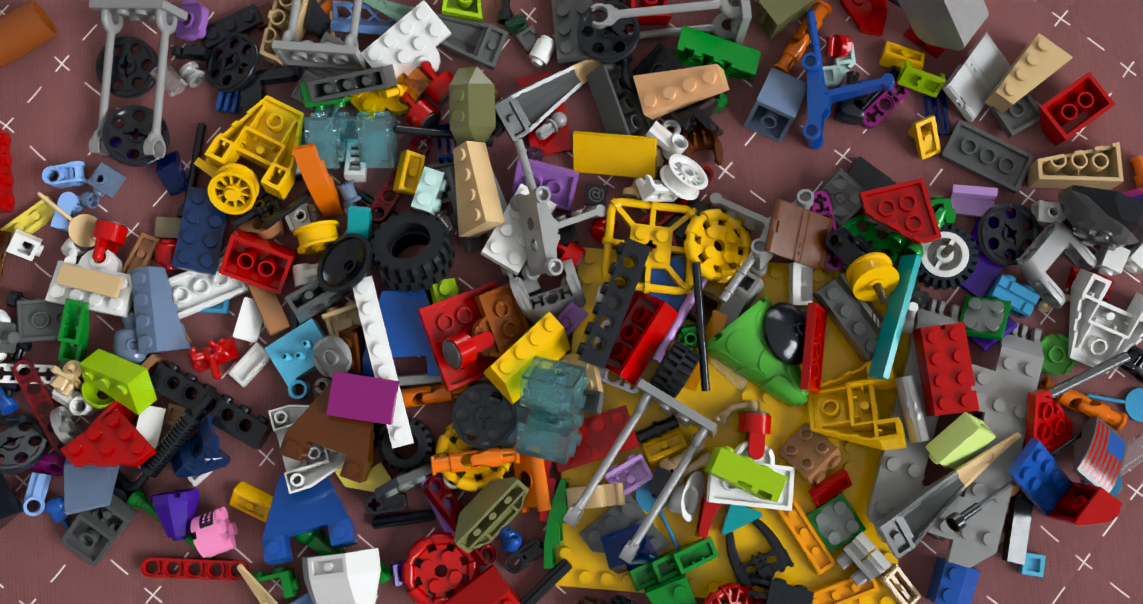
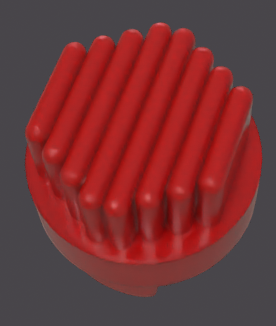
M843 34L827 37L825 56L833 58L846 57L852 52L853 41L849 36Z
M606 217L596 218L589 231L594 240L601 243L602 238L605 237ZM616 220L614 222V233L618 226V221Z

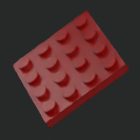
M495 281L417 310L446 391H451L485 377L483 372L497 360V358L489 359L482 357L477 353V359L474 363L460 369H454L446 362L442 353L444 339L460 332H465L471 337L472 327L482 317L474 297L498 288Z

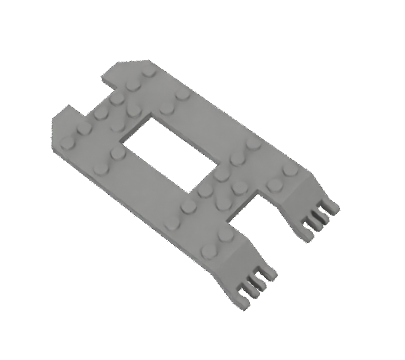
M931 298L927 310L921 308L916 312L914 329L958 323L959 305L951 304L948 316H944L945 301L940 300L938 302L935 312L937 299ZM1018 322L1017 328L1007 334L1002 341L996 343L997 355L993 370L972 364L975 386H971V390H976L979 404L977 412L982 413L980 420L988 426L996 438L970 460L1014 433H1020L1021 437L995 459L962 492L961 496L954 500L928 531V533L950 539L945 561L971 568L997 553L1013 485L982 506L981 511L965 521L966 527L959 532H954L948 527L946 517L953 512L960 514L974 503H980L1012 480L1006 472L1022 451L1026 434L1025 421L1028 407L1026 401L1028 393L1037 390L1044 361L1040 342L1042 330L1035 327L1032 328L1030 338L1027 340L1026 333L1028 327L1025 324H1021L1019 327ZM913 333L901 377L914 376L929 440L910 443L897 391L891 418H900L904 427L907 448L882 450L866 510L869 521L873 524L881 542L884 543L886 542L875 523L892 512L891 508L927 487L921 485L929 457L928 454L930 453L925 446L933 440L939 415H926Z

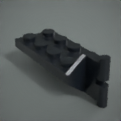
M660 42L632 73L635 76L684 69L685 67ZM713 96L670 113L687 132H691L703 124L705 128L716 136L723 134V130L711 119V115L719 103Z

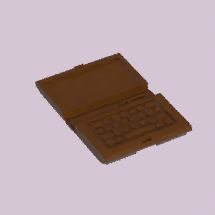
M775 198L764 251L823 271L827 254L826 238L831 233L833 221L808 209Z

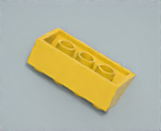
M549 311L483 372L512 405L571 349L564 327Z

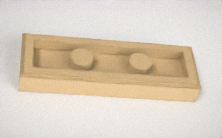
M63 263L55 283L118 299L125 279Z

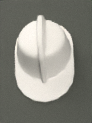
M700 471L693 472L686 484L676 486L671 493L669 511L682 515L687 522L692 521L695 517L697 507L704 492L705 479Z

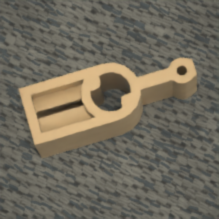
M623 482L598 484L583 509L625 505ZM587 485L566 488L568 510L574 503L576 504Z

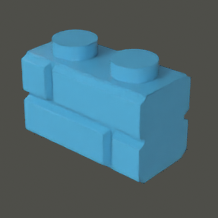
M1011 275L997 276L984 298L1011 301L1010 313L1021 319L1029 317L1040 295L1034 292L1035 289L1026 284L1020 285L1015 282L1016 278Z

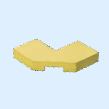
M382 462L371 468L367 481L362 483L339 476L342 467L335 471L345 487L374 492L376 488L393 479Z

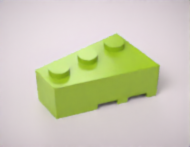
M97 349L79 363L82 377L85 381L91 383L137 415H140L157 400L148 370L143 366L101 349Z
M723 445L722 448L714 447L704 472L761 500L778 502L788 477L773 471L772 468L766 465L755 463L754 459L748 456L735 454V450Z

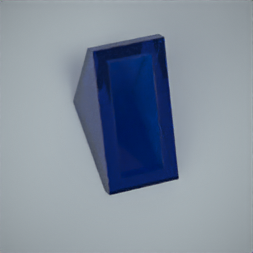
M175 151L166 154L164 158H159L157 160L156 173L170 196L185 192L188 178L179 152Z

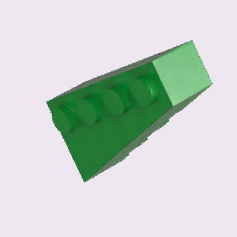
M684 25L682 26L675 57L682 65L698 67L718 64L720 67H724V73L728 74V76L751 82L756 75L761 52L753 47H746Z
M678 574L661 583L656 582L644 588L645 594L652 604H697L686 574Z

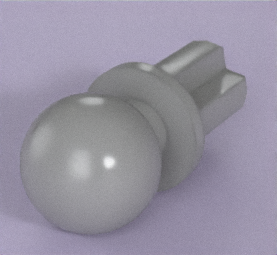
M555 112L551 119H546L545 124L535 132L537 138L545 140L552 133H557L558 128L566 125V115L563 112Z

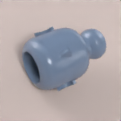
M129 313L127 318L121 317L124 329H120L114 334L113 355L135 364H140L150 354H139L135 313Z

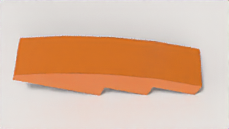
M315 143L293 147L292 152L299 170L322 215L328 217L344 214L333 177L328 174L324 160L320 159Z

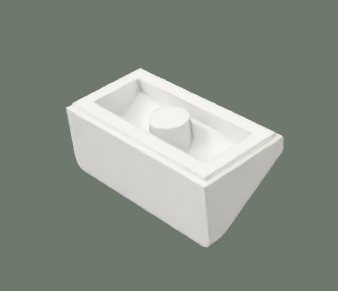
M244 297L233 337L256 343L259 339L263 320L254 300Z

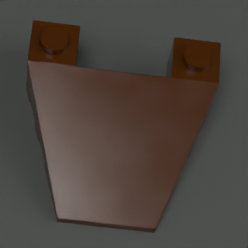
M331 381L285 433L278 454L297 461L306 460L312 443H316L346 454L347 456L339 476L362 483L367 481L374 462V422L326 415Z

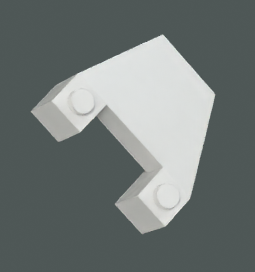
M1081 268L1071 286L1068 357L1093 367L1122 352H1127L1134 344L1138 345L1143 340L1141 338L1143 336V295L1136 292L1126 311L1104 302L1102 299L1112 281Z

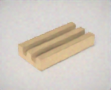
M892 563L891 569H887L884 572L885 575H881L879 580L899 604H915L921 598V594L899 566ZM894 574H896L899 577L902 583L914 596L913 598H911L910 595L906 592V589L899 583V581L895 578Z

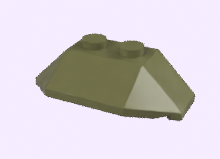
M477 66L458 68L449 85L450 129L457 146L465 141L485 143L496 127L495 84Z
M516 477L490 481L459 513L453 542L467 553L492 542L502 529L521 511L529 488Z

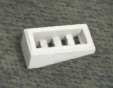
M347 139L344 164L345 180L353 179L354 182H366L368 139ZM352 147H363V149L352 150ZM351 155H362V157H351ZM351 164H361V166H351Z

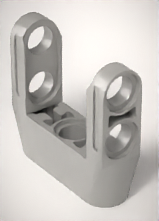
M1058 221L1044 228L1017 261L1026 281L1035 289L1045 303L1054 309H1060L1066 302L1065 294L1046 273L1058 256L1064 251L1077 267L1087 271L1093 270L1098 263L1092 252L1086 245L1081 243L1080 238Z
M572 259L563 261L567 285L531 297L521 278L509 279L514 297L523 315L531 323L535 324L549 311L555 318L558 317L572 300L582 308L585 306V295Z

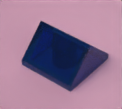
M642 523L601 537L610 570L620 574L658 559L647 533L640 542V547L630 564L619 558L623 548L629 540H632Z

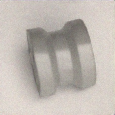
M195 61L186 63L179 71V75L187 80V84L191 88L199 86L206 79L205 72L199 70V65Z

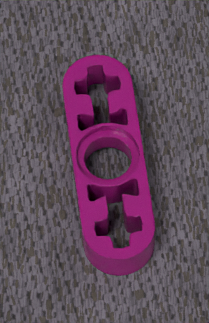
M897 81L894 82L895 86L891 91H885L864 111V118L860 125L865 129L874 128L909 94V88L897 84ZM901 88V93L893 99L891 95L896 89ZM886 100L889 103V109H881L879 101ZM875 111L877 115L868 123L866 121L867 116L869 117Z

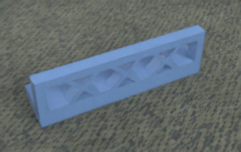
M333 0L331 31H350L354 2ZM362 3V8L367 9L372 15L368 19L360 17L358 33L383 35L397 23L391 18L388 21L382 20L377 15L378 11L374 12L373 8ZM338 7H346L351 14L348 17H338Z

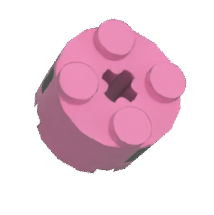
M225 507L210 511L191 520V533L196 532L197 537L193 542L203 558H210L236 548L235 535L238 534V529L234 522H230Z

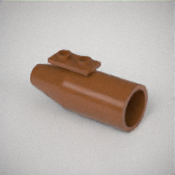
M29 0L0 17V68L6 67L59 36L58 30L51 18L35 0Z

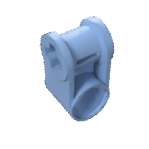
M71 161L66 164L49 166L42 172L43 181L57 189L88 184V179L85 178L84 173L86 165L83 161ZM58 174V179L53 181L54 176Z

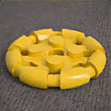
M709 209L700 212V215L695 216L688 224L685 231V254L688 261L692 263L700 262L701 276L709 281L712 279L716 280L717 283H728L733 279L737 269L742 266L751 253L752 238L749 231H746L743 227V222L739 218L735 220L726 214L727 211L724 213L721 209ZM719 220L722 221V225H718ZM715 241L720 243L721 251H717L714 247ZM738 249L743 250L742 255L738 254ZM701 254L705 261L701 262L698 256Z
M453 423L445 428L446 432L440 435L438 439L436 456L444 457L449 455V453L469 451L471 449L480 451V454L487 449L475 448L463 442L455 432V429L452 428ZM466 433V436L469 440H475L478 438ZM452 437L457 439L455 444L450 441ZM468 454L462 456L461 464L466 468H471ZM512 454L503 455V457L512 456ZM511 463L502 464L496 471H492L488 466L480 465L481 468L463 471L465 474L462 478L450 471L441 472V474L448 482L451 481L456 484L457 488L477 492L478 489H483L490 481L503 479V475L509 471ZM481 475L482 480L476 481L474 476Z

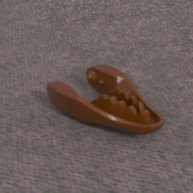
M703 124L691 132L685 130L684 137L688 141V147L684 151L685 156L694 160L692 155L694 152L707 149L713 151L714 162L717 166L722 164L723 147L715 134L705 128Z

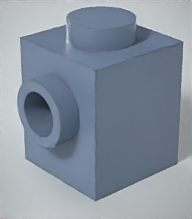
M101 162L87 183L93 186L92 191L101 197L108 195L113 198L127 177Z

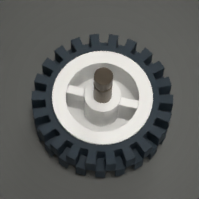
M944 223L940 229L942 238L938 241L925 243L922 246L924 255L917 274L919 283L924 282V286L928 288L932 286L934 290H939V288L943 290L954 289L958 285L963 284L975 271V266L979 260L977 258L979 251L978 249L975 250L977 244L975 241H971L970 238L972 236L970 233L966 235L964 233L965 229L962 227L957 229L955 224L947 226V223Z

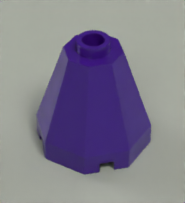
M181 489L174 492L168 491L151 495V502L167 537L173 538V541L187 539L186 535L191 534V520L196 515L199 489Z

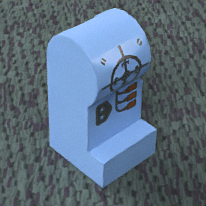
M72 192L61 194L57 202V206L72 218L79 215V212L84 207L80 203V196ZM55 210L50 226L68 232L70 221Z

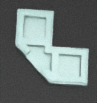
M854 45L849 55L842 58H833L834 65L823 66L825 83L828 88L837 87L846 76V72L850 71L855 65Z

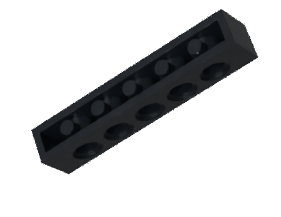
M626 238L624 242H619L615 252L619 255L616 262L612 261L609 267L608 274H611L608 282L604 281L601 287L600 294H603L601 301H596L592 314H595L593 321L588 322L584 334L587 336L584 343L580 342L576 354L579 357L577 360L600 369L605 368L652 247L630 238ZM625 257L633 261L632 268L629 269L623 265ZM617 277L624 279L625 287L623 289L615 285ZM609 297H614L617 300L618 304L615 309H611L607 305ZM602 317L608 318L610 322L607 329H603L599 325V320ZM594 337H598L602 341V346L598 350L594 349L591 345Z
M172 362L168 364L159 363L150 378L154 390L186 409L193 410L207 391L214 387L208 383L201 384L197 381L199 378L189 372L184 374L179 371L181 367ZM175 378L179 379V385L177 388H174L173 381ZM195 388L197 390V396L193 399L191 397V391ZM215 392L213 398L215 407L211 410L209 405H207L200 416L203 419L208 415L212 416L213 425L254 449H261L273 430L272 425L269 424L270 420L260 414L258 417L252 414V409L246 405L241 404L239 406L233 402L234 398L224 393L220 395ZM229 409L233 411V418L231 420H228L226 417ZM246 420H250L252 424L249 431L244 428Z

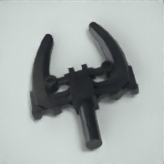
M301 174L296 175L295 182L303 180ZM261 187L253 209L233 219L231 222L236 228L258 216L263 228L267 229L296 210L310 197L311 193L307 189L297 199L281 209L282 203L280 199L266 192Z
M759 519L752 521V523L766 538L771 549L767 553L757 552L758 556L756 557L754 554L751 555L752 559L746 563H741L733 532L726 534L728 558L734 572L733 575L740 586L747 585L753 587L755 585L750 583L751 577L769 581L775 577V572L780 571L781 573L785 571L787 566H794L787 550L784 549L777 536ZM770 556H775L777 559L772 563L765 561ZM755 565L754 572L747 574V568Z

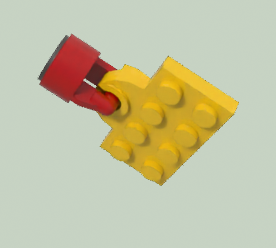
M405 74L397 79V84L401 86L417 83ZM393 86L346 96L351 97L350 102L370 123L385 110L398 116L407 113L406 122L412 127L434 129L441 118V112L428 99L420 100L422 95L419 86L407 90L403 93V96H393L386 99L383 98L382 91L393 88Z

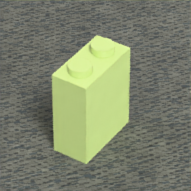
M964 412L925 447L930 452L928 454L929 458L935 464H941L945 468L949 467L955 470L970 460L996 436L982 420Z

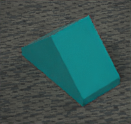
M349 206L347 234L357 233L364 236L367 240L372 239L375 231L371 208Z
M727 504L719 530L722 535H726L762 517V514L746 506Z

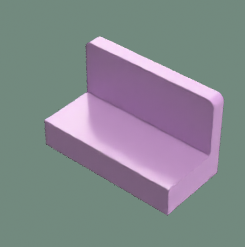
M953 184L950 197L952 209H955L956 215L982 217L989 208L994 206L998 188Z

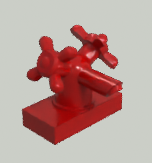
M222 338L218 343L209 340L208 345L210 346L197 351L195 347H191L188 355L192 368L194 370L197 369L199 373L210 369L213 379H220L221 372L219 366L240 358L234 338L226 340Z

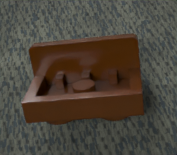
M356 324L338 331L339 338L343 339L351 351L352 364L347 373L352 374L362 373V358L365 351L362 325Z

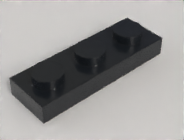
M252 4L206 27V35L203 37L207 48L213 49L223 38L231 34H245L264 24L257 6Z

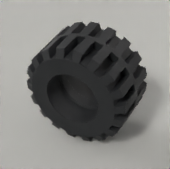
M679 341L673 343L651 378L650 384L676 398L698 364L700 354Z
M408 418L411 433L418 440V450L414 456L409 458L402 457L396 448L392 449L388 429L382 430L380 434L382 437L378 440V444H380L378 451L382 454L380 458L387 463L386 466L394 468V471L410 472L423 467L430 461V456L434 453V435L430 432V428L420 420Z

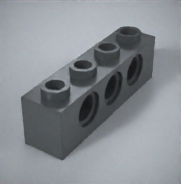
M393 64L307 82L312 103L398 85Z
M370 269L365 277L372 276ZM318 279L286 296L285 300L301 324L354 292L352 288L342 293H331L324 289Z

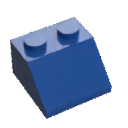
M937 557L926 599L937 604H971L980 570L967 568Z

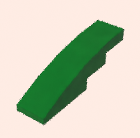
M68 298L65 300L57 339L61 341L57 361H61L60 369L62 371L68 361L76 360L81 363L86 359L89 333V303ZM82 375L78 378L81 382L83 381Z
M569 478L560 480L552 500V509L549 512L544 541V569H552L556 566L555 546L564 544L563 523L566 522L563 521V518L568 511L566 488H569Z
M708 536L707 539L702 538L641 563L627 571L635 591H640L656 582L661 583L678 574L683 575L719 557L711 536Z

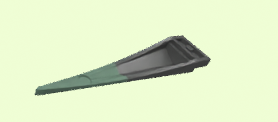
M387 0L362 1L365 5L396 22L414 8ZM435 13L451 32V35L439 44L440 46L473 64L477 63L494 70L508 35L507 31L488 23Z

